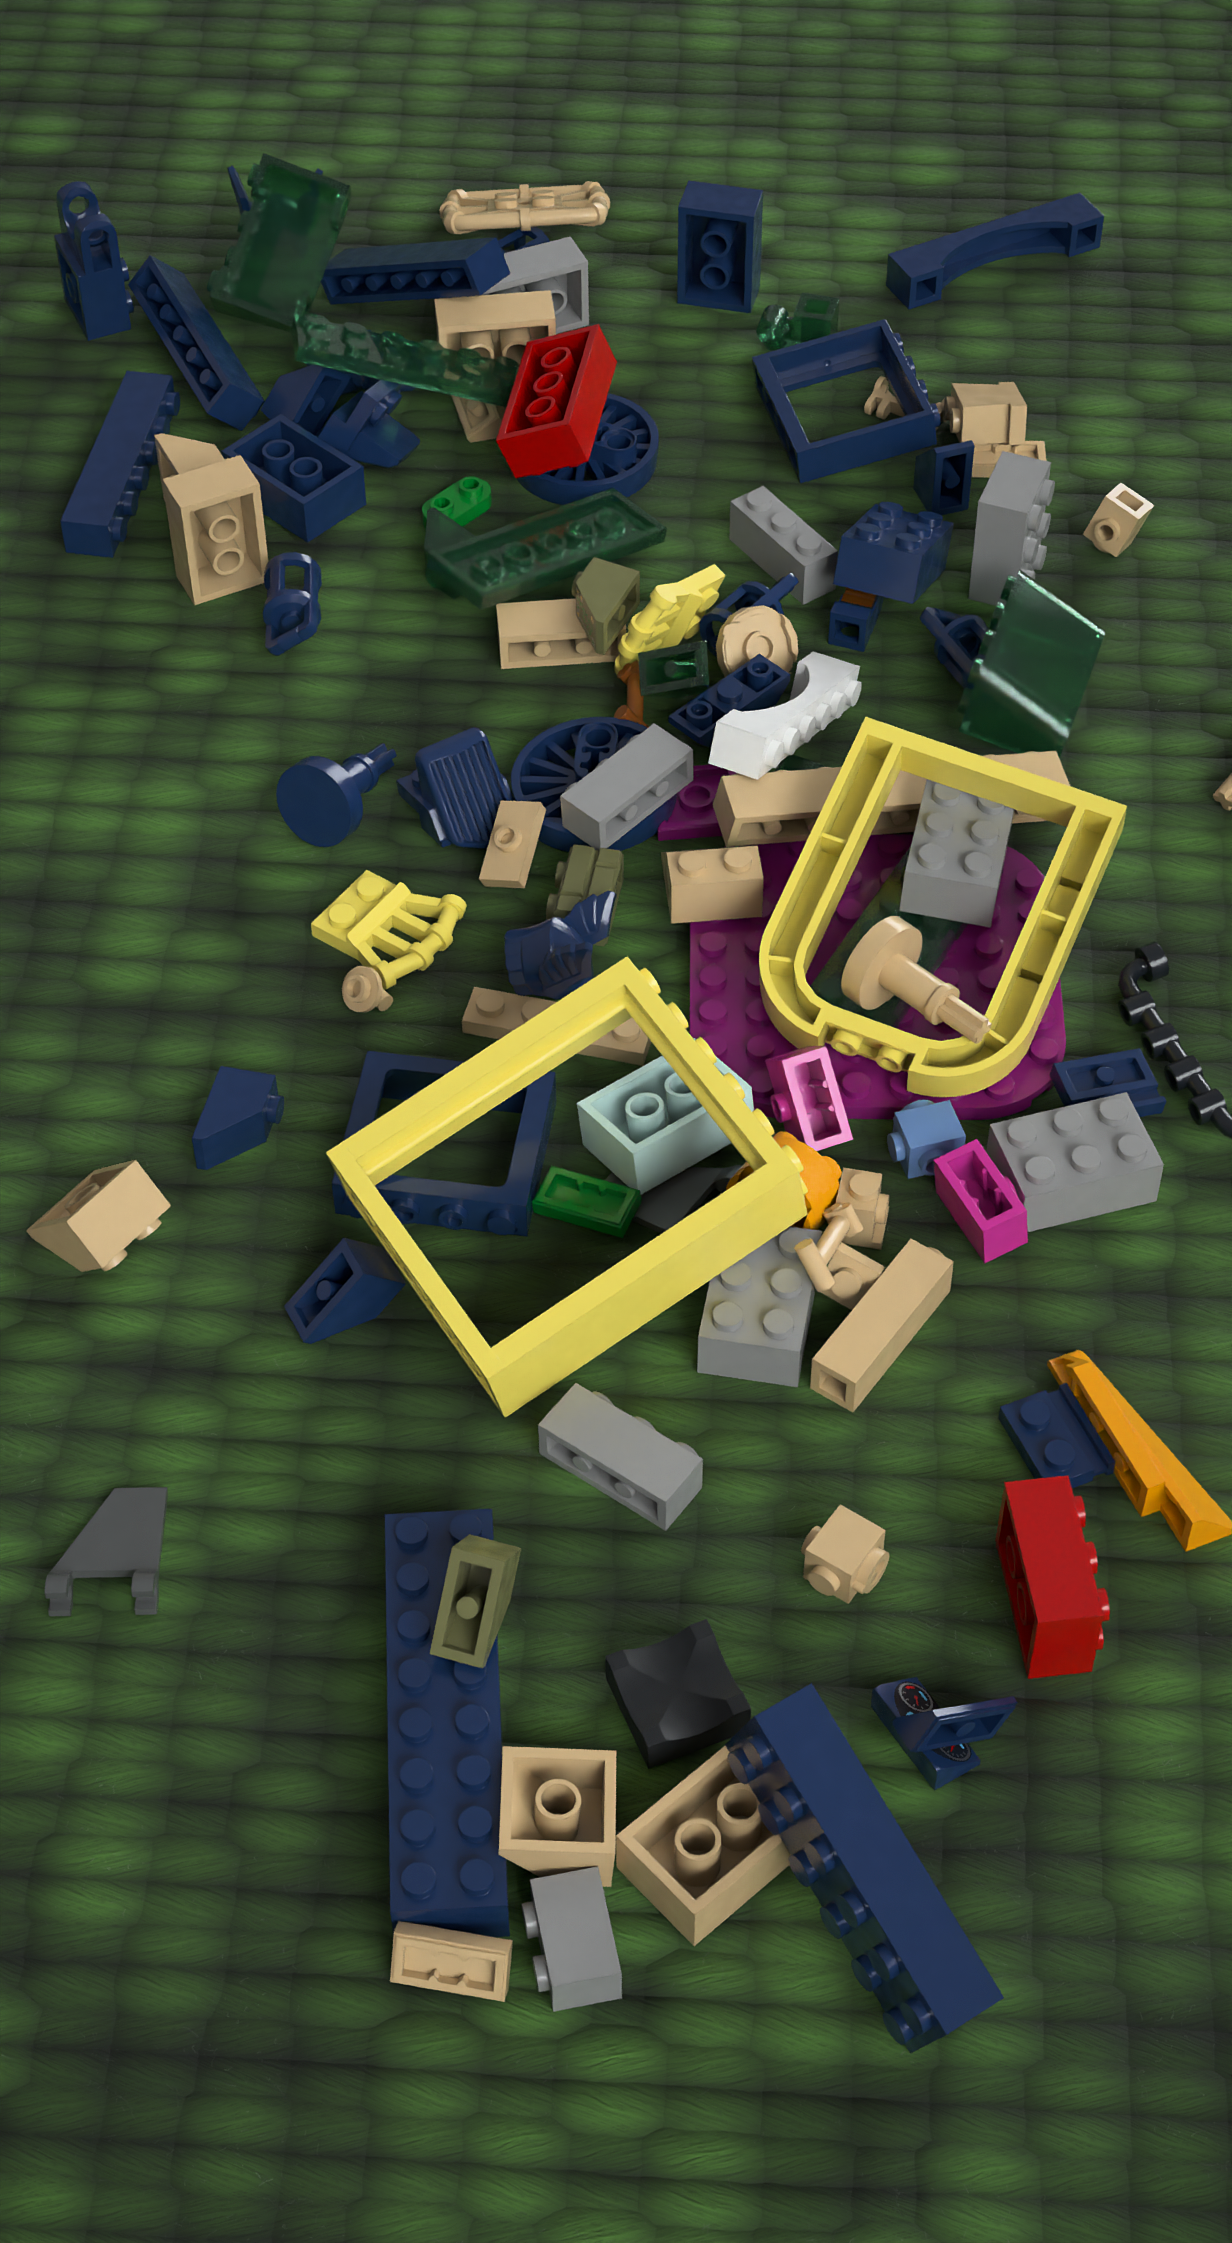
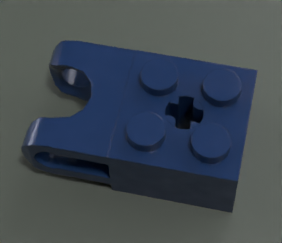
M77 181L66 184L57 192L56 203L61 234L54 235L64 299L88 341L130 330L129 313L134 312V306L129 291L125 290L124 282L129 281V272L124 259L120 258L116 230L108 216L100 213L98 200L87 183ZM77 196L84 197L86 209L81 213H73L69 210L71 201Z

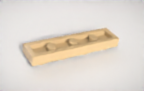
M474 987L462 1019V1031L467 1034L501 1039L556 1003V1001ZM630 1018L577 1054L644 1066L651 1041L635 1020Z

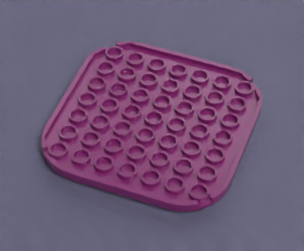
M870 835L807 970L806 982L818 997L833 1006L922 1038L938 1041L960 1038L963 1035L945 1022L933 1025L924 1018L922 1013L895 995L882 1006L872 1010H866L846 997L841 989V980L851 953L862 937L875 924L887 917L898 916L921 932L922 948L917 964L943 982L951 983L960 991L959 999L984 1016L1045 877L1028 858L1007 846L991 928L903 912L899 910L904 875L914 835ZM807 840L754 845L758 846L764 878L762 917L690 922L689 1034L695 1039L702 1037L710 1046L714 1055L752 1087L754 1110L758 1108L766 1117L775 1118L771 1107L770 1098L775 1093L765 1060L799 1048L790 1043L777 1030L765 1010L760 992L759 952L766 926ZM1060 977L1032 1043L1020 1063L1007 1076L994 1085L968 1095L930 1097L907 1091V1072L888 1071L880 1067L872 1059L858 1054L855 1056L844 1055L836 1051L831 1044L825 1043L824 1046L828 1050L847 1119H893L895 1112L901 1111L905 1106L917 1100H930L934 1103L950 1100L958 1120L996 1119L1027 1109L1031 1106L1034 1098L1045 1090L1050 1091L1054 1084L1049 1074L1053 1063L1064 1061L1066 1034Z

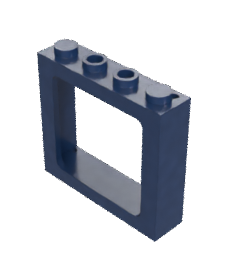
M886 319L752 357L756 389L800 483L937 444L936 427L941 425L938 408L935 403L929 404L927 388L923 379H916L914 362L910 355H904L900 334L892 332ZM880 368L887 378L905 416L809 443L785 392L865 369Z
M367 1051L344 1140L376 1120L381 1098L407 1100L464 1062ZM549 1071L491 1109L522 1114L508 1178L503 1186L492 1187L390 1175L375 1185V1187L402 1224L417 1223L443 1226L452 1230L468 1229L493 1232L498 1235L510 1234L528 1237L533 1214L532 1201L538 1191L556 1107V1072ZM335 1172L332 1181L335 1214L362 1218L346 1195Z

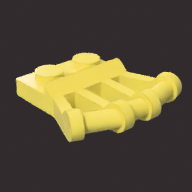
M713 564L679 582L657 585L650 593V602L643 611L632 617L628 625L629 632L622 636L618 644L620 654L615 660L614 669L616 674L626 664H631L635 660L641 663L659 649L675 651L683 637L685 639L693 637L699 631V622L705 612L717 601L719 597L717 591L726 575Z
M366 870L311 923L312 936L357 959L363 966L376 970L382 980V987L386 990L395 986L397 979L417 969L421 971L427 969L434 961L433 955L437 951L446 950L453 943L452 933L456 922L463 918L467 905L461 897L454 894H447L442 898L413 894L404 883L399 882L395 885ZM411 914L437 918L438 921L431 925ZM394 927L421 943L414 942L411 944L388 931ZM374 946L397 959L390 963L385 960L381 961L371 948Z

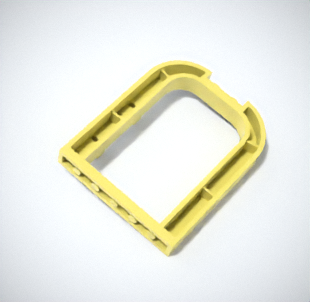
M865 717L762 936L759 952L760 992L770 1020L777 1030L799 1049L806 1046H824L825 1043H828L836 1051L844 1055L855 1056L858 1054L876 1061L880 1067L888 1071L907 1072V1091L930 1097H957L975 1093L994 1085L1007 1076L1020 1063L1032 1043L1123 831L1127 806ZM900 770L1067 827L984 1015L992 1023L990 1031L985 1033L982 1041L977 1044L964 1035L960 1038L938 1041L922 1038L831 1005L818 997L806 982L807 970Z

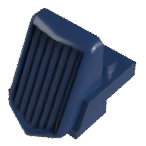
M392 370L365 393L360 391L336 410L325 427L318 430L315 436L357 462L385 468H392L400 464L420 443V439L389 416L403 397L398 391L406 379Z
M473 727L419 750L415 756L417 769L412 774L396 780L399 795L419 813L422 829L442 848L454 844L457 847L487 849L500 801H514L506 777L499 771L486 734L479 728Z

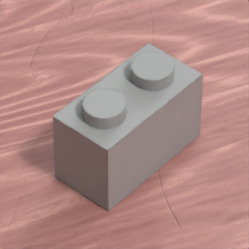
M598 1866L530 1879L531 1902L521 1903L524 1926L528 1939L538 1937L541 1955L532 1956L534 1975L538 1992L549 1990L553 2012L621 1999L622 1972Z

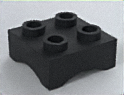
M707 1619L691 1624L679 1633L661 1642L637 1649H623L605 1656L606 1680L648 1769L732 1738L751 1720V1707L744 1693L732 1677Z

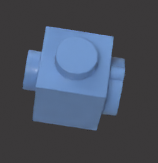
M917 1100L908 1104L901 1111L895 1112L893 1117V1133L887 1135L890 1156L894 1162L900 1161L907 1179L923 1175H935L934 1159L965 1145L966 1135L950 1100L934 1103L930 1100Z

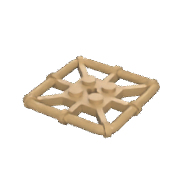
M587 181L583 185L529 188V184L519 185L520 189L469 192L456 189L450 191L445 202L442 203L440 217L447 232L450 234L521 227V231H531V227L569 224L597 226L605 222L610 208V198L598 182Z

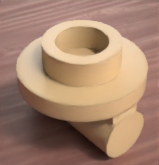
M357 966L351 969L345 976L342 985V996L345 1004L352 1011L365 1013L375 1007L380 1011H385L392 1005L393 997L383 989L382 980L378 972L373 968Z

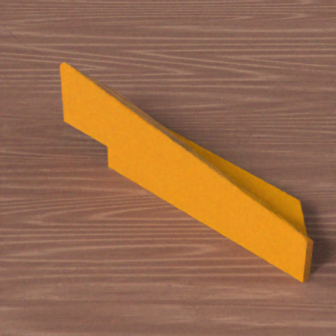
M1076 1350L1047 1361V1366L1058 1384H1068L1114 1458L1115 1467L1113 1473L1140 1517L1160 1511L1185 1552L1232 1535V1521L1084 1352Z

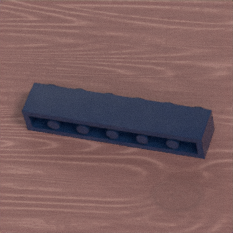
M496 237L344 249L315 270L330 305L481 296L511 274Z
M150 255L128 286L206 413L242 431L249 421L257 415L260 407L265 402L184 273Z
M126 371L60 520L66 553L113 558L119 542L125 541L127 523L130 516H135L137 513L138 497L141 490L145 491L147 489L151 466L158 463L154 435L161 433L169 435L170 421L173 416H177L179 413L180 395L178 392H174L172 375Z

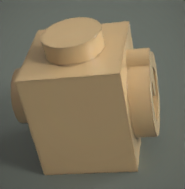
M1120 483L1104 497L1083 535L1089 538L1100 551L1117 557L1133 542L1154 505Z
M840 1504L822 1528L815 1526L807 1535L801 1548V1553L805 1555L803 1578L808 1580L818 1592L827 1596L834 1595L847 1604L850 1603L857 1592L868 1594L882 1577L889 1561V1553L883 1550L885 1529Z

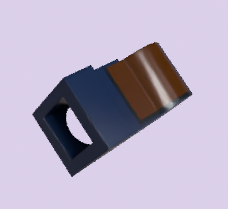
M846 588L844 595L842 594L839 602L835 601L830 611L828 644L864 652L879 617L884 597ZM848 626L858 627L859 636H846L841 632V629Z

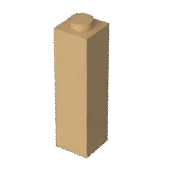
M910 1239L812 1358L810 1389L845 1409L854 1412L950 1292L954 1261L945 1257L939 1250L926 1247Z

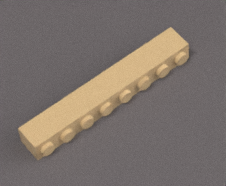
M1029 751L1019 754H989L983 756L1070 786L1056 751ZM820 767L817 769L795 771L779 770L768 772L758 780L739 773L721 776L713 808L726 847L806 841L842 767ZM900 770L871 835L914 832L927 779ZM1014 809L1012 824L1047 821Z

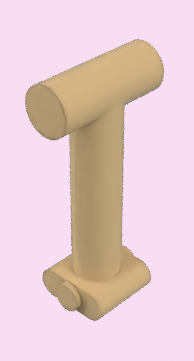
M849 1202L844 1204L836 1203L822 1213L828 1226L816 1245L813 1239L809 1238L799 1242L794 1247L817 1292L826 1291L835 1284L827 1264L844 1237L846 1239L851 1238L863 1230V1226Z

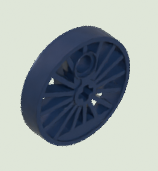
M608 393L588 462L577 467H563L547 471L542 475H529L516 479L533 495L548 502L564 506L593 507L623 500L644 487L656 469L659 447L657 426L652 417L642 407L626 398ZM585 471H588L592 481H584ZM576 473L575 481L570 480Z
M614 717L580 718L545 730L533 738L521 750L511 772L512 794L514 801L541 802L546 808L538 838L539 841L565 852H569L570 847L573 845L590 846L563 827L560 796L571 784L579 782L592 772L602 760L610 758L624 747L633 736L641 734L647 727L633 721ZM574 749L575 759L565 751ZM677 793L607 849L622 851L638 845L656 834L660 824L664 820L667 822L672 815L676 805Z

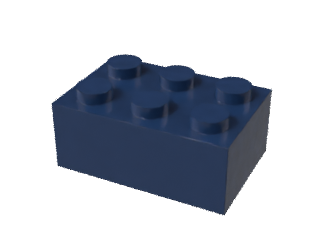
M688 180L678 206V304L744 313L752 312L760 289L763 190Z
M279 414L221 451L224 459L241 455L260 484L263 514L307 543L366 505L363 466L282 414Z
M881 502L879 505L875 504L841 536L833 584L914 604L945 570L954 523L942 520L943 517L934 512L922 511L915 514L903 511V506L897 503Z

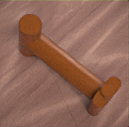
M635 660L631 664H626L617 674V677L627 685V706L622 705L614 714V718L633 721L648 728L649 726L643 721L644 689L653 682L655 676L638 660Z

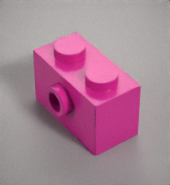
M806 1046L765 1060L775 1093L770 1098L771 1107L777 1121L784 1124L786 1132L792 1134L798 1141L805 1143L815 1151L853 1140L826 1046Z
M977 1139L934 1159L936 1193L984 1263L1028 1243L1027 1210L1019 1200L1016 1189L1010 1179L1000 1173Z

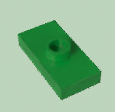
M551 1165L532 1201L534 1213L623 1238L642 1202L640 1190Z

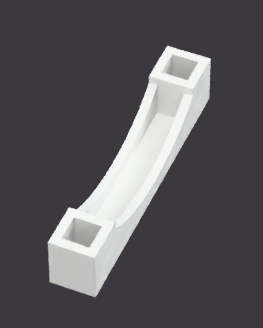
M814 651L797 664L790 701L775 707L741 712L733 709L716 721L708 763L758 780L769 770L776 768L788 755H793L795 750L802 744L808 743L820 730L823 731L835 718H839L849 707H853L856 704L861 692V682L857 681L860 666Z

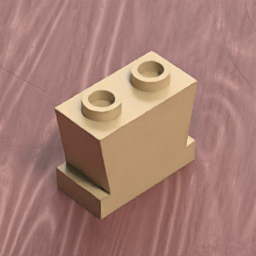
M998 382V385L952 383L951 396H946L944 400L945 421H950V431L956 434L960 443L972 440L974 445L995 443L1025 445L1027 404L1014 382Z

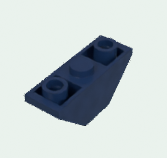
M758 654L669 715L668 723L697 743L711 748L716 721L733 709L744 712L775 707L790 682V674L761 654Z

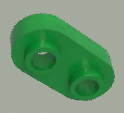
M467 476L427 500L422 506V519L425 529L427 528L429 532L438 535L451 534L485 513L492 504L489 483L475 476Z

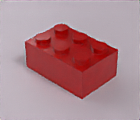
M1069 1475L1004 1482L995 1541L1028 1679L1092 1672L1096 1650H1102L1104 1645L1102 1622L1109 1621L1110 1618L1107 1592L1105 1588L1097 1589L1094 1574H1097L1098 1570L1095 1545L1092 1541L1085 1542L1082 1528H1085L1086 1525L1084 1502L1080 1495H1073Z

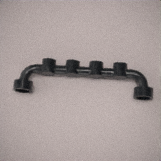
M1155 941L1135 949V959L1126 964L1119 975L1118 986L1124 998L1118 1002L1121 1017L1129 1027L1140 1022L1143 1024L1147 1031L1141 1034V1041L1144 1050L1151 1059L1165 1055L1170 1064L1164 1067V1073L1171 1089L1177 1092L1188 1088L1194 1097L1188 1099V1109L1195 1123L1203 1125L1211 1121L1224 1136L1232 1139V1116L1227 1111L1223 1095L1218 1089L1210 1087L1203 1077V1071L1198 1060L1193 1055H1187L1180 1045L1175 1028L1169 1022L1164 1023L1157 1013L1155 1002L1150 993L1146 990L1142 991L1137 984V980L1141 976L1147 982L1167 976L1169 974V965L1166 955L1161 946Z

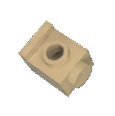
M843 1167L836 1203H851L863 1226V1230L851 1238L846 1239L844 1237L842 1243L881 1250L889 1213V1195L881 1194V1173Z

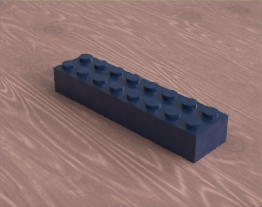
M492 1509L385 1514L390 1914L393 1936L398 1921L490 1937L510 1936L507 1859L499 1855L502 1723L498 1634L486 1665L483 1668L430 1654L451 1549L469 1534L494 1541Z

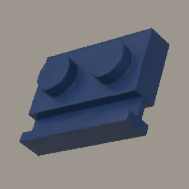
M1140 1048L1053 1063L1049 1074L1064 1107L1127 1092L1139 1117L1162 1113L1167 1102L1164 1096L1159 1095L1157 1091L1158 1083Z
M1067 1383L1059 1385V1390L1047 1393L1045 1390L1000 1406L998 1419L1034 1479L1069 1475L1071 1487L1075 1488L1093 1481V1477L1102 1473H1105L1106 1476L1113 1474L1115 1467L1114 1458Z

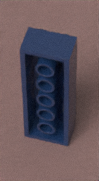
M812 1683L755 1715L725 1744L729 1751L728 1762L734 1775L741 1783L749 1784L760 1803L758 1811L764 1825L773 1835L779 1834L791 1854L789 1856V1864L794 1875L803 1886H810L822 1906L820 1908V1915L825 1927L833 1937L842 1939L853 1958L851 1966L857 1980L864 1989L869 1992L873 1991L885 2011L883 2013L884 2024L897 2043L905 2044L911 2054L949 2034L1004 1998Z

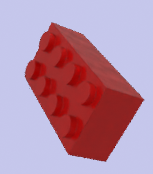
M599 324L527 342L496 438V442L515 478L529 475L538 476L550 470L563 467H577L589 461L617 364Z

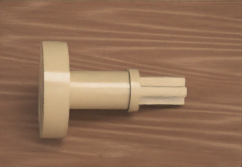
M890 916L875 924L862 937L851 953L843 971L841 989L846 997L862 1008L872 1010L882 1006L895 995L922 1013L924 1018L933 1025L945 1022L975 1044L981 1042L984 1034L990 1031L992 1023L989 1022L988 1018L959 999L960 991L951 983L943 982L917 964L922 948V935L914 926L898 916Z

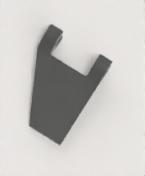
M734 1165L728 1168L689 1167L641 1195L642 1202L632 1221L662 1234L695 1212L715 1188L721 1194L725 1192L729 1180L742 1166ZM613 1172L605 1179L609 1182L627 1186Z
M167 1487L114 1488L47 1575L45 1598L50 1599L49 1616H71L73 1608V1580L75 1578L132 1577L131 1593L132 1597H136L135 1615H157L159 1571L168 1499Z

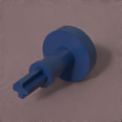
M380 743L366 754L356 753L344 760L342 765L325 757L310 756L291 766L281 775L276 790L278 807L288 827L299 838L314 846L330 847L343 841L356 831L361 823L363 816L361 794L372 790L378 784L379 776L395 765L392 760L397 756L393 748L387 750L385 744Z

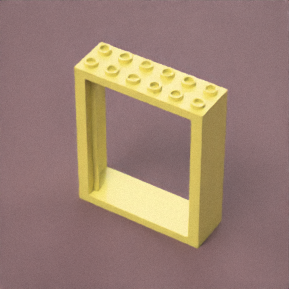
M628 956L326 1152L352 1204L504 1418L808 1215L804 1195L808 1193V1189L800 1176V1172L804 1168L796 1153L789 1145L781 1148L771 1136L774 1134V1129L764 1113L758 1108L754 1111L749 1109L742 1100L745 1098V1093L735 1077L729 1072L724 1076L714 1065L717 1059L707 1042L702 1037L696 1040L692 1038L686 1030L689 1027L688 1022L674 1002L666 1005L658 995L661 993V990L653 975L647 968L639 971ZM633 1018L754 1172L490 1348L375 1185L622 1023Z

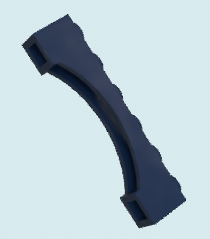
M1077 193L888 254L886 286L910 310L940 300L942 289L951 281L967 271L989 262L1037 253H1063L1068 257H1072L1099 248L1104 215L1081 193Z

